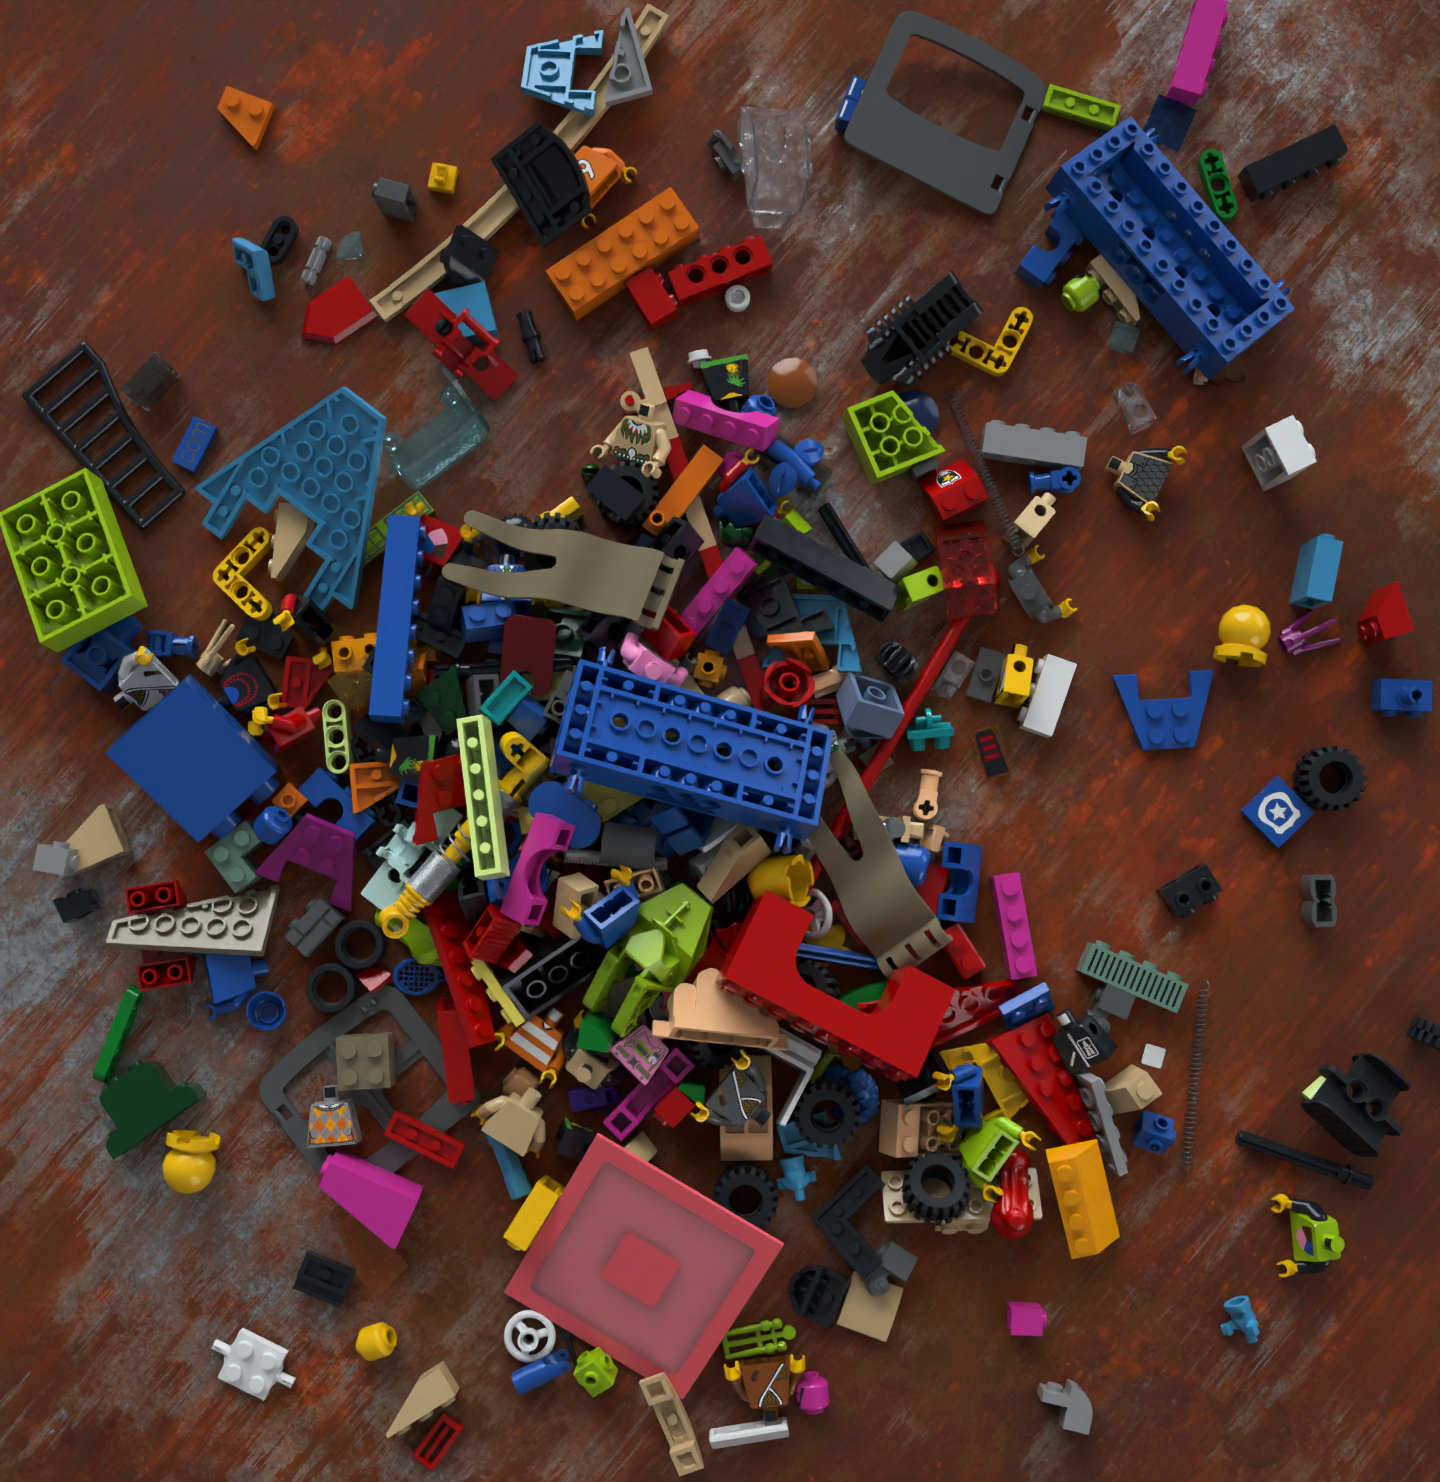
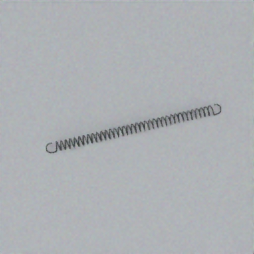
M954 408L951 411L954 415L953 418L955 419V422L957 423V426L960 430V427H964L967 425H958V423H962L960 422L961 420L965 419L964 421H966V418H963L965 414H961L963 416L960 418H955V415H959L956 413L960 411L963 412V410H955L956 408ZM969 434V435H967V436L964 438V442H966L965 439H968V438H967L968 436H970V435L973 436L974 434ZM969 439L966 442V446H968L967 443L973 442L974 440L970 441L971 439ZM976 450L971 454L973 462H975L974 459L982 456V454H978L981 450ZM988 466L980 468L978 474H980L979 471L987 469ZM988 472L980 474L981 481L984 484L993 480V478H989L991 474H987ZM991 482L987 486H985V490L987 491L989 498L990 495L998 493V490H995L990 494L988 493V491L996 489V486L991 487L989 490L986 489V487L994 485L995 482ZM997 494L994 497L990 498V502L993 504L1000 502L1002 500L1001 498L992 502V499L1000 497V494ZM999 503L996 506L992 504V506L996 508L1002 506L1004 503ZM1001 507V508H999L998 510H995V511H997V512H998V511H1002V510H1004L1006 507ZM1003 511L1000 514H997L996 512V515H998V519H1000V515H1004L1008 511ZM1009 515L1003 516L999 522L1002 523L1001 520L1008 518ZM1011 519L1005 520L1001 527H1003V524L1010 522ZM1003 529V531L1005 532V535L1007 536V540H1009V544H1011L1010 547L1013 548V549H1015V548H1019V547L1022 546V548H1023L1022 554H1023V553H1024V547H1023L1022 544H1021L1020 546H1018V547H1012L1013 544L1019 543L1020 540H1016V541H1014L1013 543H1010V540L1017 539L1018 536H1014V537H1012L1011 539H1008V536L1015 535L1017 532L1014 531V532L1010 533L1009 535H1007L1006 533H1007V532H1010V531H1012V530L1008 529L1007 531H1005V530Z
M1198 990V992H1200V993L1207 994V995H1198V997L1204 998V999H1207V1000H1197V1002L1207 1004V1003L1202 1002V1001H1208L1209 999H1208V998H1205V997H1202V996H1209V994H1208V993H1205V992H1201V991H1208V990ZM1196 1005L1197 1007L1204 1008L1205 1010H1196L1197 1012H1201L1204 1014H1198L1195 1016L1204 1019H1196L1195 1021L1204 1023L1202 1021L1207 1019L1202 1016H1206L1207 1013L1202 1011H1207L1208 1009L1202 1006L1207 1005ZM1204 1023V1024H1195V1026L1201 1027V1028H1203V1029H1194V1031H1197V1032H1200V1033H1203V1034H1193V1035H1194V1036H1197V1037H1200V1038H1203V1039H1193L1194 1041L1203 1043V1042L1198 1041V1040H1204L1205 1038H1204V1037H1201V1036H1198V1035H1205V1033L1202 1032V1031H1198V1030H1205V1028L1202 1027V1025H1206V1023ZM1192 1044L1193 1046H1197V1047L1202 1048V1049H1192L1193 1051L1200 1052V1054H1191V1055H1193V1056L1200 1057V1058H1191V1060H1193V1061L1200 1062V1063H1191V1065L1200 1067V1066H1198V1065L1202 1064V1062H1201V1061H1198V1060H1201V1059H1203V1058H1202L1201 1056H1198V1055H1202L1203 1052L1198 1051V1050H1203L1204 1048L1201 1047V1046H1198V1045H1203V1044ZM1200 1067V1068H1190V1070L1199 1072V1073H1189L1190 1075L1199 1077V1078H1189L1190 1080L1199 1082V1081L1194 1080V1079H1200L1201 1077L1198 1076V1075H1194V1074H1201V1072L1198 1071V1069H1202L1201 1067ZM1199 1082V1083H1188V1084H1190V1085H1193V1086L1198 1087V1088H1188L1189 1090H1193V1091H1196V1092L1199 1093V1091L1194 1090V1089H1199L1200 1087L1197 1086V1085H1194V1084H1200V1082ZM1187 1093V1094H1189V1095H1193V1096H1196V1097H1197V1098H1187V1099L1196 1101V1100H1194V1099H1198L1199 1097H1198L1197 1095H1194V1094H1198V1093ZM1196 1101L1195 1103H1186L1195 1106L1194 1108L1186 1107V1109L1195 1111L1186 1112V1114L1195 1116L1193 1114L1197 1113V1111L1194 1109L1198 1107L1194 1104H1197L1198 1101ZM1195 1116V1117H1185V1119H1189V1120L1194 1121V1122H1184L1185 1124H1189V1125L1194 1126V1127H1184L1185 1129H1189V1130L1194 1131V1130L1191 1129V1128H1195V1127H1196L1195 1125H1193V1123H1196V1121L1193 1120L1194 1118H1196V1116ZM1194 1131V1132H1183V1133H1185V1134H1189V1135L1193 1136V1137H1183V1138L1188 1139V1140H1191V1141L1194 1142V1140L1189 1139V1138H1194V1137H1195L1194 1135L1190 1134V1133H1195V1131ZM1182 1142V1143H1185V1144H1188V1145H1191V1146H1192V1147H1182V1148L1191 1150V1149H1189V1148H1193L1194 1146H1193L1192 1144H1189V1143H1193V1142ZM1181 1152V1153L1188 1154V1155L1191 1156V1157H1182V1156H1181V1158L1190 1160V1162H1182V1161H1181V1163L1190 1165V1164H1188V1163H1191L1192 1160L1189 1159V1158H1192L1193 1156H1192L1191 1154H1189V1153H1192V1152Z

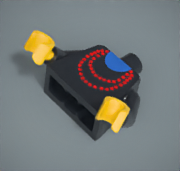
M245 638L236 642V651L223 673L224 678L220 680V684L226 693L215 700L226 710L234 706L237 712L246 714L249 717H252V711L255 707H267L269 716L277 709L287 707V703H280L279 700H281L283 693L278 692L259 658L253 655L248 656L256 650V647L251 646L247 648L246 642L249 639Z

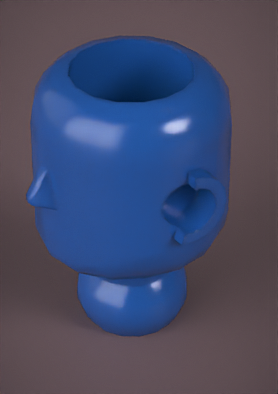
M893 842L913 887L921 886L927 874L931 858L930 851L920 846V844Z

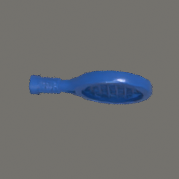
M414 957L401 961L394 968L392 974L393 983L398 990L413 996L426 995L434 991L442 982H447L444 972L438 966L432 964L416 965Z

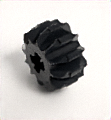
M892 640L883 644L874 656L878 666L889 677L900 683L909 680L919 667L910 652L904 646L902 647L898 642Z
M734 885L715 903L712 904L708 899L707 902L713 907L712 913L746 911L749 909L750 893L747 886Z

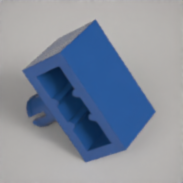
M1382 678L1371 681V711L1380 712V716L1394 717L1397 716V713H1406L1408 718H1422L1423 713L1432 712L1433 681Z

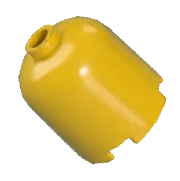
M802 854L767 856L749 872L747 882L752 896L755 898L767 890L798 907L805 906L811 896H807L809 885H814L811 862L805 861Z

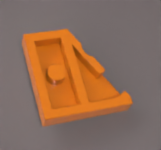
M226 86L217 109L232 124L236 131L244 137L254 150H258L275 106L269 101Z
M804 631L800 633L768 635L767 645L771 648L778 646L783 650L782 656L786 659L801 661L809 667L811 672L829 670L831 662L815 632Z
M379 762L349 764L353 814L362 812L399 790L402 778L389 774L390 764Z

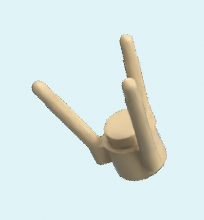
M227 619L222 621L206 650L201 654V658L196 663L209 676H213L216 672L222 674L230 661L229 659L222 664L221 662L224 659L217 653L235 628V625L231 624L221 636L228 623Z

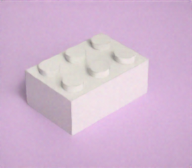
M1293 415L1266 427L1241 447L1263 491L1293 478L1317 462L1314 448L1311 444L1307 443L1303 435V427Z

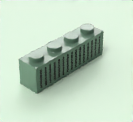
M1096 940L1095 944L1091 942L1086 943L1076 971L1129 992L1174 1013L1178 1012L1189 985L1181 981L1182 976L1171 971L1163 974L1157 971L1159 966L1145 960L1143 964L1133 961L1135 956L1120 950L1119 954L1110 951L1111 945Z

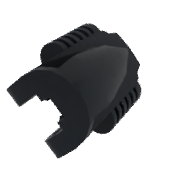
M950 271L915 302L906 294L903 300L908 308L901 301L895 303L901 314L891 307L888 311L894 318L893 321L886 313L881 315L887 325L886 327L879 319L874 321V324L880 331L879 333L871 325L864 330L868 337L869 345L868 351L861 359V362L868 375L878 384L882 385L890 380H897L911 388L917 383L911 373L913 372L919 379L923 378L924 375L918 368L919 366L926 373H929L931 369L925 361L927 360L933 367H936L938 362L933 357V354L940 361H943L945 356L940 348L947 355H950L952 350L947 342L984 311L979 303L974 301L972 297L970 298L959 282L960 279L953 271Z

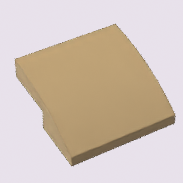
M853 1271L851 1275L852 1281L842 1302L836 1325L886 1342L904 1288L889 1283V1290L886 1294L874 1296L867 1291L865 1283L861 1281V1276L856 1271Z

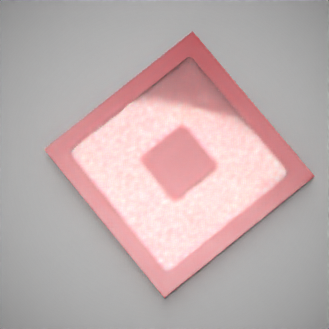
M597 1133L504 1293L595 1348L599 1346L605 1354H608L645 1378L664 1372L673 1384L679 1398L683 1400L779 1254L784 1243L600 1133Z

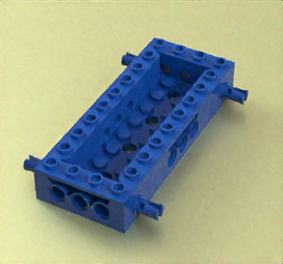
M1130 116L1059 167L1045 187L1054 199L1044 205V210L1047 212L1056 208L1050 218H1055L1062 211L1066 212L1185 352L1186 355L1176 362L1177 367L1188 363L1182 373L1188 374L1196 366L1209 380L1276 327L1295 309L1285 297L1290 293V286L1281 291L1279 290L1285 281L1279 280L1274 284L1158 149L1155 144L1160 141V134L1149 138L1155 129L1150 128L1147 132H1144ZM1111 194L1115 195L1118 198L1119 202L1116 199H1114L1111 196ZM1143 232L1147 233L1151 237V240L1147 238ZM1175 270L1180 271L1183 275V278H1181ZM1209 309H1212L1215 312L1216 317H1214V315L1209 311Z
M606 647L599 648L596 663L579 659L571 679L549 767L551 772L569 776L565 788L567 795H569L573 785L576 784L575 797H581L585 781L777 833L774 851L777 852L783 844V854L791 853L793 838L805 841L817 828L833 731L812 725L815 714L814 707L810 709L806 716V705H801L798 709L799 713L796 721L614 669L612 664L616 652L613 649L608 659H605ZM616 717L622 718L626 722V727H616L612 719ZM665 733H674L678 741L669 742L665 738ZM719 746L725 747L729 752V756H720L716 748ZM767 762H777L780 771H772L768 767Z

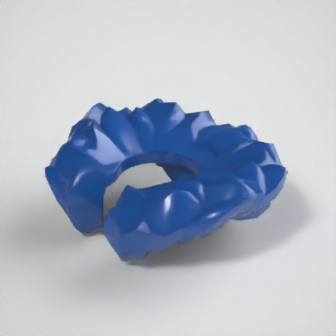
M841 1063L832 1064L826 1069L821 1080H826V1076H831L834 1081L839 1078L843 1080L844 1085L849 1084L858 1098L861 1115L859 1124L869 1122L870 1117L878 1112V1105L880 1104L878 1100L879 1088L876 1086L875 1080H872L871 1075L866 1074L865 1070L860 1069V1067L855 1071H850ZM840 1105L833 1108L831 1112L836 1122L843 1115V1109Z

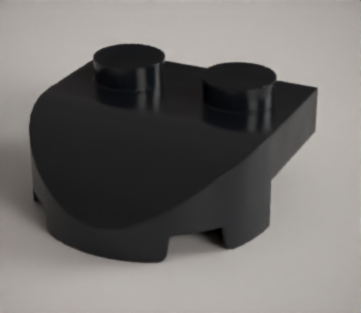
M456 225L448 248L442 249L440 253V262L443 263L446 272L444 276L456 287L486 282L492 274L500 250L465 226Z
M811 1265L798 1270L792 1276L788 1286V1295H790L793 1310L800 1317H807L826 1329H831L852 1279L825 1265Z

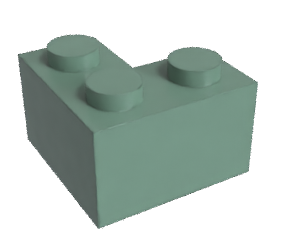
M245 820L205 851V854L235 893L245 892L263 878V876L256 874L258 867L249 857L266 844L257 838L253 828L254 821Z

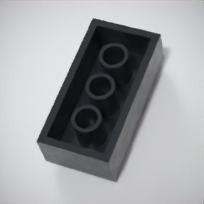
M562 933L556 941L544 936L528 947L533 956L515 973L501 967L496 968L494 973L501 988L528 1021L595 976L608 950L600 944H592L584 940L582 936L572 939L565 933Z

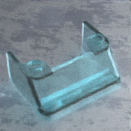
M442 363L437 366L450 383L439 395V403L444 411L407 440H404L397 432H388L384 435L382 454L405 483L414 490L427 486L484 442L490 434L489 424L457 380Z

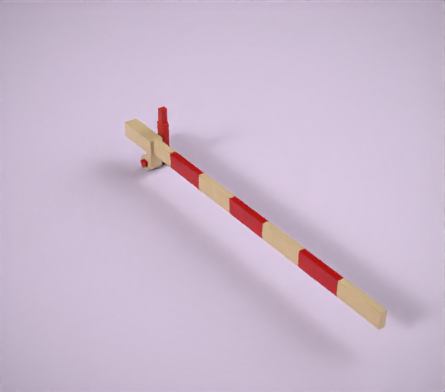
M645 347L630 353L643 395L639 396L633 391H627L621 396L620 404L622 411L627 416L639 415L641 403L655 406L653 420L665 423L667 426L671 451L666 460L675 482L687 467L688 461L667 402L675 400L677 396L688 390L692 391L693 386L691 382H686L675 387L670 385L662 388L649 349ZM698 495L685 514L688 522L704 541L698 551L709 580L722 565L723 561L700 495ZM733 593L719 611L747 691L752 700L753 708L768 712L760 704L759 690L764 677ZM772 761V762L775 763V769L778 768V767H779L778 763L775 762V761Z

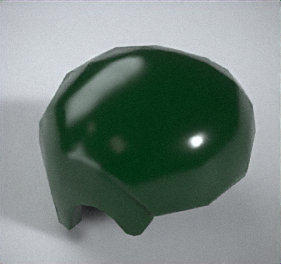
M719 521L718 537L721 543L733 549L735 547H748L756 533V529L751 527H736L733 523Z

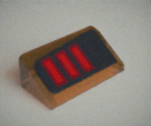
M998 724L972 731L971 735L984 780L1011 774L1012 770Z

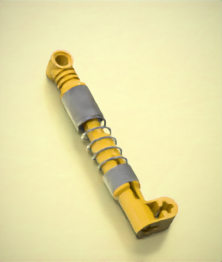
M512 731L504 734L499 742L501 752L514 764V767L506 776L498 780L503 821H506L507 817L520 805L522 796L550 765L549 758L521 734ZM511 745H518L525 754L521 757L511 748ZM468 813L467 820L463 824L457 825L458 830L454 834H448L451 844L449 846L439 844L441 852L434 850L433 854L427 858L426 862L405 884L406 889L404 890L405 895L401 893L400 899L395 900L396 905L392 903L391 906L385 907L379 914L380 926L387 937L397 939L404 936L408 931L409 924L412 922L411 917L415 918L417 916L415 912L420 913V907L430 906L443 893L444 889L450 885L451 881L457 877L458 873L461 872L456 864L462 858L470 862L469 858L465 855L470 849L472 850ZM393 918L400 919L399 923L395 926L387 925Z

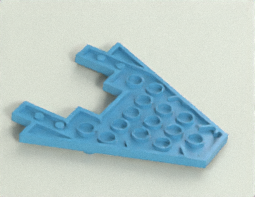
M347 387L339 388L197 485L195 490L213 503L201 524L220 539H224L229 534L248 501L267 514L271 512L281 495L318 524L305 545L325 561L303 596L312 599L324 613H326L334 598L350 610L356 609L387 418Z

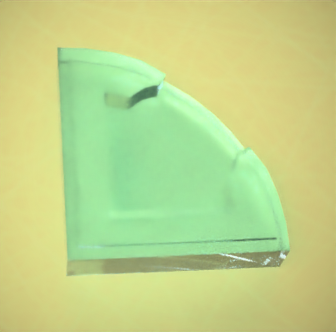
M360 231L352 232L342 239L337 249L338 260L363 258L362 234Z

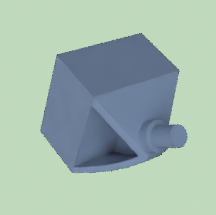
M850 671L835 695L847 734L860 742L864 750L872 747L870 739H891L905 715L894 685Z

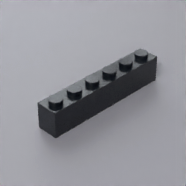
M765 514L747 550L881 623L891 612L901 590V587L894 584L891 580L879 576L869 568L857 564L847 556L835 552L825 544L813 540L801 531L791 528L768 514Z

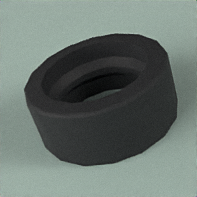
M369 920L351 921L340 929L335 939V952L339 960L347 967L354 969H364L378 963L384 956L387 947L386 935L383 933L382 928ZM357 929L368 930L373 934L376 941L373 954L366 959L359 960L353 958L346 949L347 937Z
M328 963L317 967L310 974L306 982V994L309 1002L314 1008L322 1012L334 1013L345 1009L354 1001L358 993V981L355 973L341 963ZM329 972L342 975L347 983L345 996L335 1003L324 1001L317 991V984L320 978Z

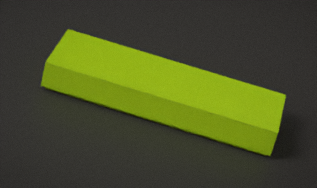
M1050 84L1041 111L1110 131L1116 125L1121 105Z

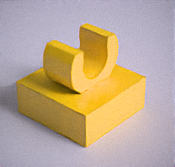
M432 162L428 182L429 190L454 194L458 168Z

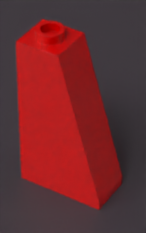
M452 996L438 998L437 1015L449 1103L457 1105L468 1104L471 1100H475L476 1095L471 1049L469 1048Z

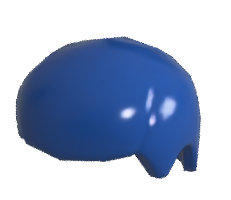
M261 991L253 995L248 1001L246 1018L256 1029L272 1031L280 1027L287 1018V1005L277 993Z

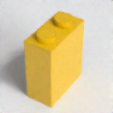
M547 1174L535 1184L503 1236L508 1240L507 1244L517 1251L521 1249L526 1251L532 1245L564 1191L565 1186Z

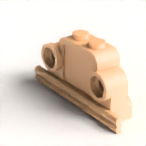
M715 968L701 971L693 984L682 983L676 987L667 1000L669 1022L652 1021V1037L787 1051V1034H779L777 1020L766 1014L768 1010L760 1006L753 1008L745 1004L743 997L737 994L731 996L719 990L720 985L714 983L719 973V970Z

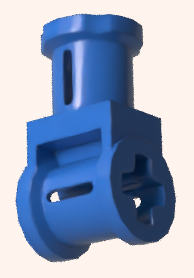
M1066 467L1062 470L1050 471V473L1044 474L1028 472V491L1030 495L1039 491L1069 494L1081 482L1080 472L1074 467ZM1065 476H1068V480H1073L1069 486L1066 481H1062Z
M146 630L148 635L147 649L154 653L156 658H176V654L188 655L189 658L196 657L198 652L197 636L191 635L189 638L178 637L177 634L166 631Z

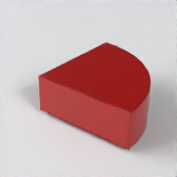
M379 968L366 969L355 975L357 980L372 995L393 979L389 972Z

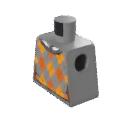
M338 1085L324 1086V1101L315 1102L310 1108L307 1148L359 1143L362 1140V1134L353 1099H340Z

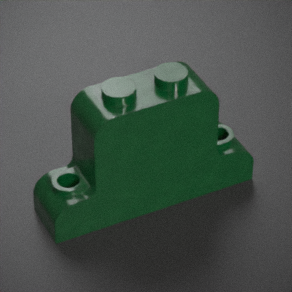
M141 1059L127 1068L129 1072L123 1077L117 1075L106 1082L107 1088L100 1094V1103L117 1127L115 1131L109 1134L106 1142V1149L114 1160L122 1156L204 1098L207 1093L203 1087L196 1082L188 1083L187 1080L176 1086L160 1062L151 1060L143 1063Z

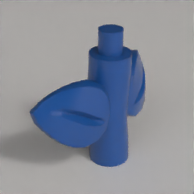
M778 439L767 450V454L780 463L771 470L769 475V486L774 497L788 494L796 487L798 481L804 487L808 485L814 491L821 485L815 478L816 473L810 468L817 465L824 454V446L818 441L811 439L800 441L792 450Z

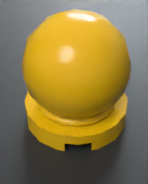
M1240 605L1232 607L1222 616L1218 626V637L1222 645L1215 646L1213 658L1223 663H1226V658L1238 660V666L1261 667V664L1265 665L1267 654L1260 649L1267 644L1271 634L1270 621L1265 613L1258 607L1251 605Z
M192 1129L173 1130V1133L167 1132L165 1144L173 1149L165 1156L162 1170L163 1177L169 1188L178 1193L192 1194L202 1191L212 1181L216 1171V1159L211 1151L217 1150L220 1147V1135L210 1132L209 1137L197 1135L198 1130Z

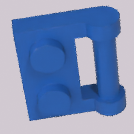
M1045 982L998 1006L1007 1031L1045 1011L1049 1013L1055 1009L1050 990Z

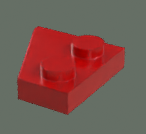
M286 656L282 686L283 695H281V703H287L285 708L296 709L302 706L304 710H308L334 671L333 661L329 666L320 670L318 664L315 665L312 659Z

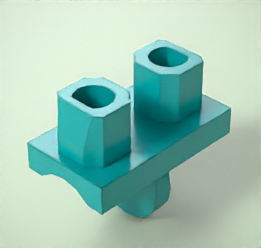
M930 708L924 709V716L915 717L916 724L908 725L904 732L909 740L912 751L925 750V738L933 737L936 749L949 748L950 736H954V728L951 727L950 721L941 722V715H932Z

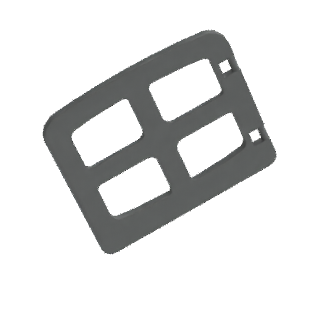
M385 985L374 995L368 992L337 1013L298 1044L261 1081L259 1091L263 1103L280 1122L282 1128L318 1174L328 1155L332 1154L326 1147L307 1148L309 1121L303 1118L286 1096L285 1087L320 1053H325L337 1068L335 1038L346 1034L380 1010L387 1009L410 1037L409 1043L395 1053L396 1077L418 1059L426 1057L446 1083L440 1039L405 994L395 986ZM475 1086V1100H471L468 1104L457 1105L449 1103L448 1091H446L418 1120L445 1132L480 1103L481 1093ZM384 1088L348 1090L340 1097V1099H353L355 1109L360 1106L367 1107L384 1130H386L395 1112V1109L383 1094ZM283 1104L293 1115L288 1120L277 1109ZM390 1138L388 1144L369 1156L365 1161L394 1173L419 1152Z

